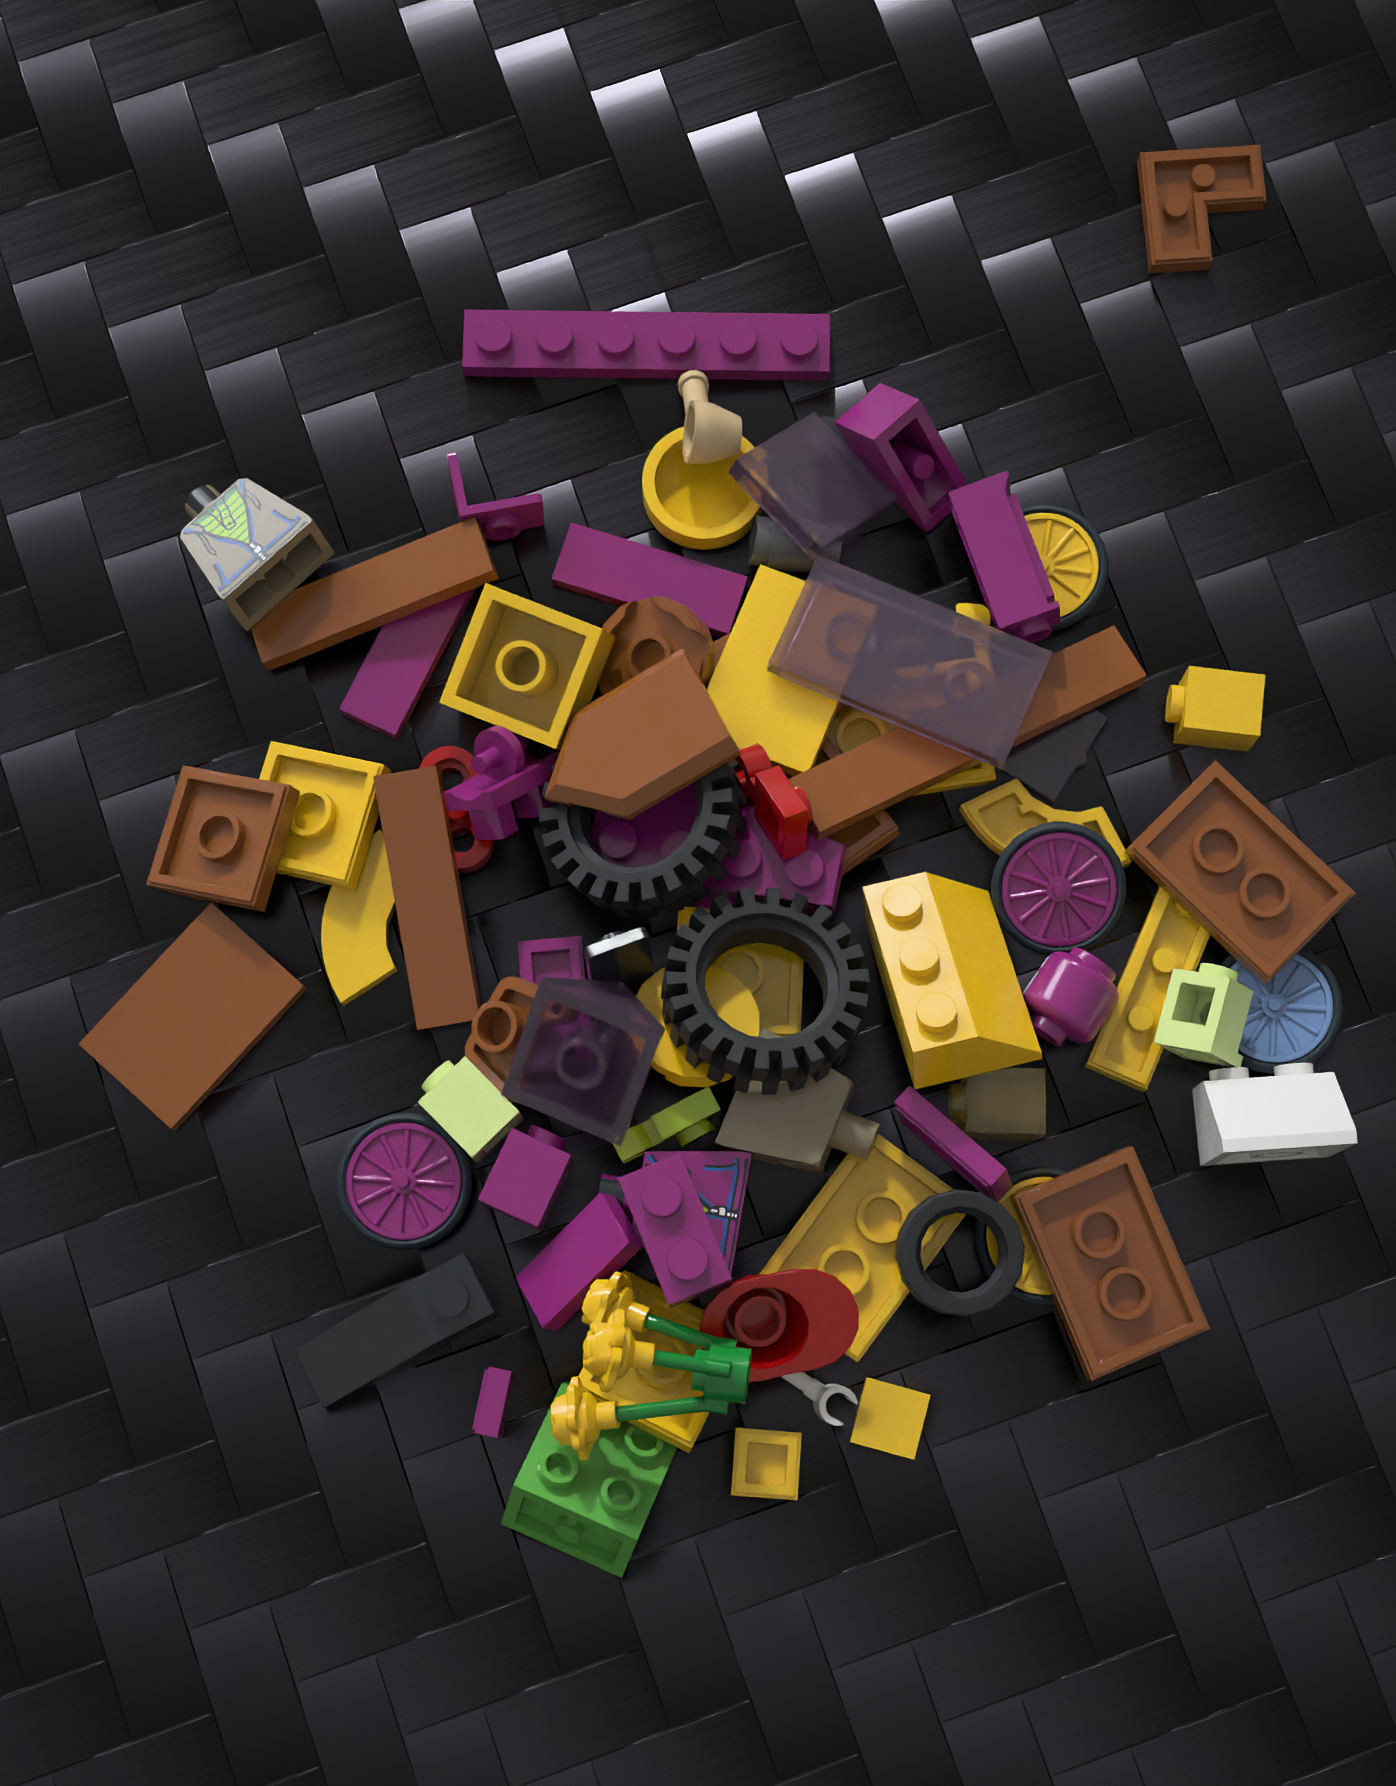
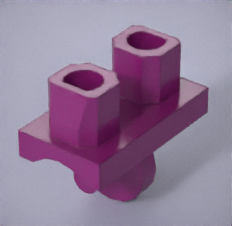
M497 725L485 729L475 739V756L471 760V765L478 774L444 792L448 811H469L476 839L499 840L508 837L518 831L511 801H514L518 818L539 817V808H550L551 804L542 796L545 782H550L553 773L551 768L556 762L559 752H554L541 760L535 759L527 752H524L527 749V742L523 736L519 734L514 735L507 728Z

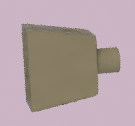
M763 1028L759 1033L760 1038H781ZM830 1067L828 1075L818 1082L813 1079L811 1074L808 1075L804 1088L790 1092L787 1081L780 1082L776 1095H762V1082L750 1081L747 1093L735 1092L715 1144L720 1151L752 1153L751 1160L821 1174L832 1148L867 1161L876 1142L881 1124L847 1111L855 1092L854 1084L849 1078Z

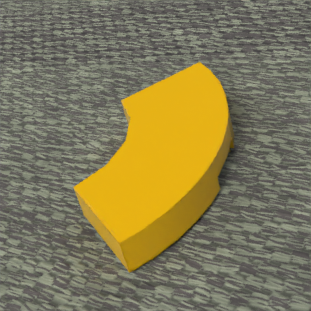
M1017 778L961 804L959 808L961 815L976 836L999 856H1001L1003 850L1015 837L1029 828L1047 822H1069L1083 825L1102 836L1115 850L1123 868L1128 867L1132 862L1129 856L1124 853L1126 850L1102 806L1081 812L1053 809L1033 798Z
M381 830L372 835L356 891L332 885L324 908L321 930L323 960L332 988L343 1006L397 972L388 949L389 923L396 910L384 836Z

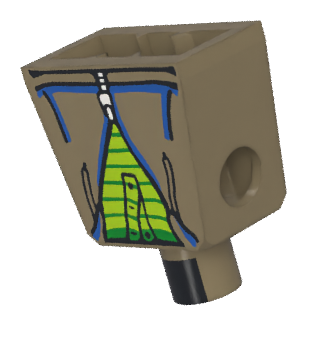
M248 478L238 479L222 494L210 485L200 486L192 491L186 500V513L193 520L181 530L180 538L216 593L246 631L253 627L335 553L310 516Z

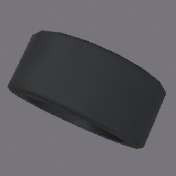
M956 1189L929 1196L909 1212L898 1232L895 1259L902 1282L917 1301L942 1314L968 1317L992 1310L1011 1294L1022 1274L1025 1247L1018 1224L1002 1204L981 1192ZM954 1213L972 1215L985 1222L994 1234L998 1246L997 1266L990 1279L979 1288L963 1293L947 1291L936 1285L924 1271L920 1257L922 1239L928 1228L941 1217Z

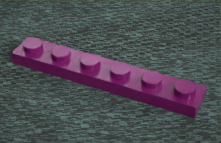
M464 310L462 368L464 376L679 379L685 372L697 370L704 373L707 379L829 381L830 314Z

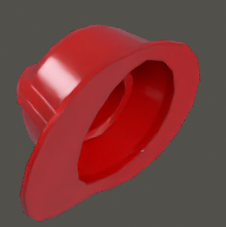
M792 1269L767 1275H747L722 1289L709 1302L700 1321L699 1331L716 1337L737 1339V1347L752 1349L749 1382L764 1381L774 1377L818 1369L837 1361L851 1347L859 1330V1308L851 1290L836 1276L817 1269Z

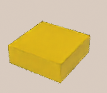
M866 1377L849 1442L914 1460L931 1395Z
M736 1428L731 1495L797 1500L802 1433Z

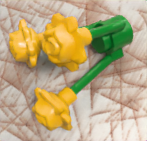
M624 1270L620 1273L616 1271L610 1279H596L590 1286L582 1306L584 1314L582 1322L590 1326V1330L583 1343V1366L590 1374L600 1377L601 1392L609 1393L610 1390H613L617 1379H621L630 1368L650 1371L652 1365L692 1372L691 1390L702 1391L704 1396L619 1406L617 1401L598 1403L596 1398L587 1391L586 1387H583L580 1377H572L566 1394L556 1397L551 1404L552 1436L560 1445L572 1446L573 1450L577 1451V1456L581 1461H588L590 1452L601 1430L619 1428L622 1421L698 1412L727 1415L729 1402L746 1403L751 1372L752 1349L737 1347V1339L712 1336L653 1315L652 1308L635 1302L631 1272ZM631 1329L641 1333H645L647 1329L706 1350L696 1349L695 1356L654 1350V1343L634 1340Z

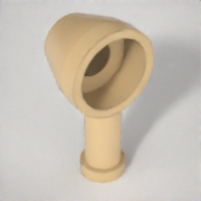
M697 370L685 372L678 380V389L683 397L686 413L683 431L684 461L693 464H706L737 456L742 439L741 417L708 401L709 383L704 373Z

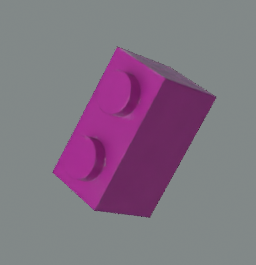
M681 1153L618 1178L670 1309L732 1283V1277Z

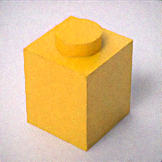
M1189 666L1179 685H1170L1168 690L1165 721L1175 723L1173 743L1248 752L1261 733L1265 675Z

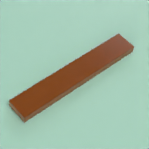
M1113 625L788 780L793 787L799 786L806 793L813 813V820L808 826L817 841L1141 686L1147 675Z

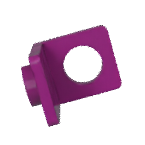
M456 451L447 453L459 523L475 517L482 528L484 537L493 541L510 539L517 536L524 529L544 525L543 500L539 493L467 506Z

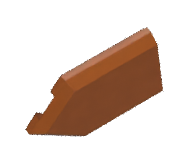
M683 648L572 714L544 796L547 801L571 806V804L603 811L607 815L630 820L742 754Z

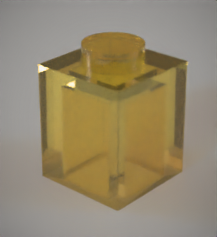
M1002 1068L961 1078V1084L950 1085V1121L961 1123V1130L972 1140L1039 1141L1046 1134L1045 1068Z

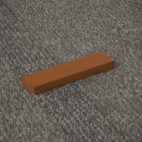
M472 517L293 590L251 627L261 662L271 671L485 583L499 579L482 528L477 519Z
M440 766L373 776L417 1030L472 1021L476 1011L481 1007V1000Z

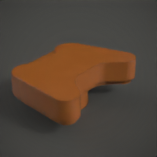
M506 977L499 982L489 1001L476 1011L472 1020V1033L465 1045V1056L510 1102L526 1103L533 1095V1085L528 1072V1060L535 1045L548 1026L573 1020L578 1012V1004L570 996L524 978Z

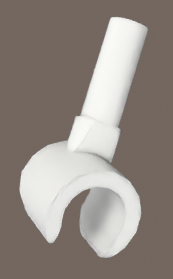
M804 1372L781 1376L804 1392L803 1394L813 1401L815 1413L821 1420L834 1426H842L844 1424L827 1413L826 1402L832 1394L841 1393L850 1402L856 1405L858 1403L855 1394L850 1389L839 1384L824 1385Z

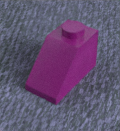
M879 383L835 422L865 472L921 529L929 532L951 513L953 506L948 492L966 486L968 483L919 399Z

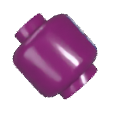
M1074 947L1070 953L1058 951L1050 954L1023 992L1027 1010L1034 1016L1031 1022L1035 1033L1058 1047H1061L1065 1039L1076 1043L1091 1041L1118 1004L1119 993L1112 983L1116 978L1115 972L1103 961L1081 948Z

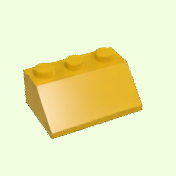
M927 872L863 887L866 930L914 1089L1042 1059V1052L987 890Z

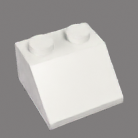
M1292 1063L1273 1067L1274 1076L1249 1078L1248 1068L1246 1067L1209 1071L1210 1081H1203L1192 1089L1200 1166L1330 1157L1357 1144L1356 1128L1334 1072L1314 1073L1312 1063Z

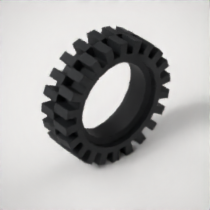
M556 762L554 763V765H553L552 768H551L552 771L554 770V767H555ZM729 762L693 782L697 796V812L691 832L682 845L671 855L648 866L637 868L617 866L603 860L599 856L593 845L590 832L591 808L574 804L568 806L548 801L551 804L550 808H539V822L549 831V833L541 836L545 848L554 856L551 861L557 870L595 905L605 910L609 906L618 915L632 917L633 910H637L644 918L659 917V906L664 905L672 914L685 909L682 897L691 894L697 901H700L709 894L702 884L710 876L720 883L727 875L728 871L721 862L725 856L736 860L741 849L734 836L735 833L745 834L747 820L739 811V808L746 807L745 795L737 785L740 780ZM545 782L544 788L542 791L543 797L545 796L546 790L548 788V782Z
M753 887L739 889L736 903L732 905L726 893L713 898L710 913L702 905L691 913L689 927L682 923L675 934L673 947L670 946L662 982L661 999H664L662 1016L664 1024L672 1023L669 1037L675 1047L678 1048L686 1043L688 1047L685 1060L694 1069L705 1061L710 1064L707 1078L720 1084L725 1073L736 1077L733 1090L744 1093L748 1092L750 1081L762 1082V1095H776L779 1083L782 1081H787L790 1092L804 1088L807 1077L810 1074L816 1082L826 1077L832 1062L838 1066L846 1057L850 1044L853 1045L869 994H865L870 982L868 969H860L864 953L860 944L848 947L852 931L844 922L831 929L829 923L833 912L822 904L814 915L805 912L809 898L795 892L791 906L780 904L781 889L767 887L764 901H755ZM765 943L780 946L797 954L814 971L823 991V1010L813 1023L801 1032L790 1036L770 1039L749 1036L727 1024L718 1016L710 1004L705 990L707 970L725 952L744 944Z

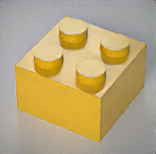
M485 583L439 703L494 725L505 727L514 733L560 750L572 714L591 702L616 636L602 628Z

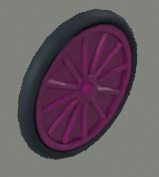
M1047 822L1021 833L1003 850L995 865L991 881L992 903L996 916L1003 928L1019 944L1035 952L1048 955L1058 951L1070 953L1074 947L1086 950L1101 941L1115 926L1120 917L1126 898V876L1121 860L1115 850L1097 832L1079 824Z
M415 1113L390 1114L376 1119L362 1128L348 1143L340 1160L337 1174L338 1197L343 1213L352 1227L365 1239L381 1247L399 1251L420 1249L434 1244L449 1234L461 1220L470 1200L472 1168L465 1150L434 1119Z

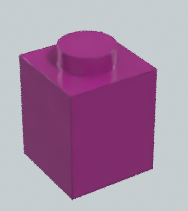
M535 1125L530 1126L527 1135L511 1128L478 1200L482 1205L542 1232L574 1164L572 1156L562 1151L566 1140Z

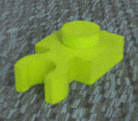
M708 1086L651 1116L649 1120L611 1138V1141L624 1164L674 1139L678 1140L682 1148L715 1131L716 1129L711 1120L722 1114L721 1109Z

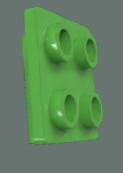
M569 1382L561 1384L555 1398L566 1394ZM550 1407L513 1484L501 1524L622 1578L677 1447L627 1421H622L619 1428L601 1430L590 1452L588 1461H581L577 1456V1451L573 1450L572 1446L560 1445L552 1436Z

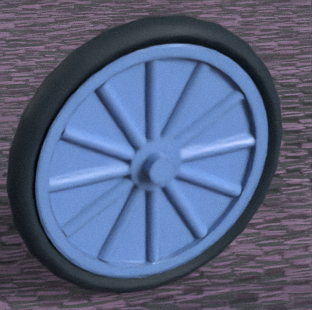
M1302 948L1265 986L1232 955L1223 961L1220 966L1238 972L1237 982L1253 990L1238 1049V1054L1243 1056L1241 1065L1253 1071L1274 1074L1273 1067L1292 1063H1313L1321 1058L1332 1046L1341 1028L1343 1017L1342 993L1333 973L1315 954Z

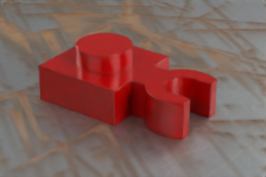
M759 743L740 749L742 754L737 756L736 759L743 770L736 772L740 780L737 785L744 795L750 797L754 803V818L782 860L805 853L807 826L813 820L811 804L806 793L801 787L792 786L779 765L772 767L767 753Z

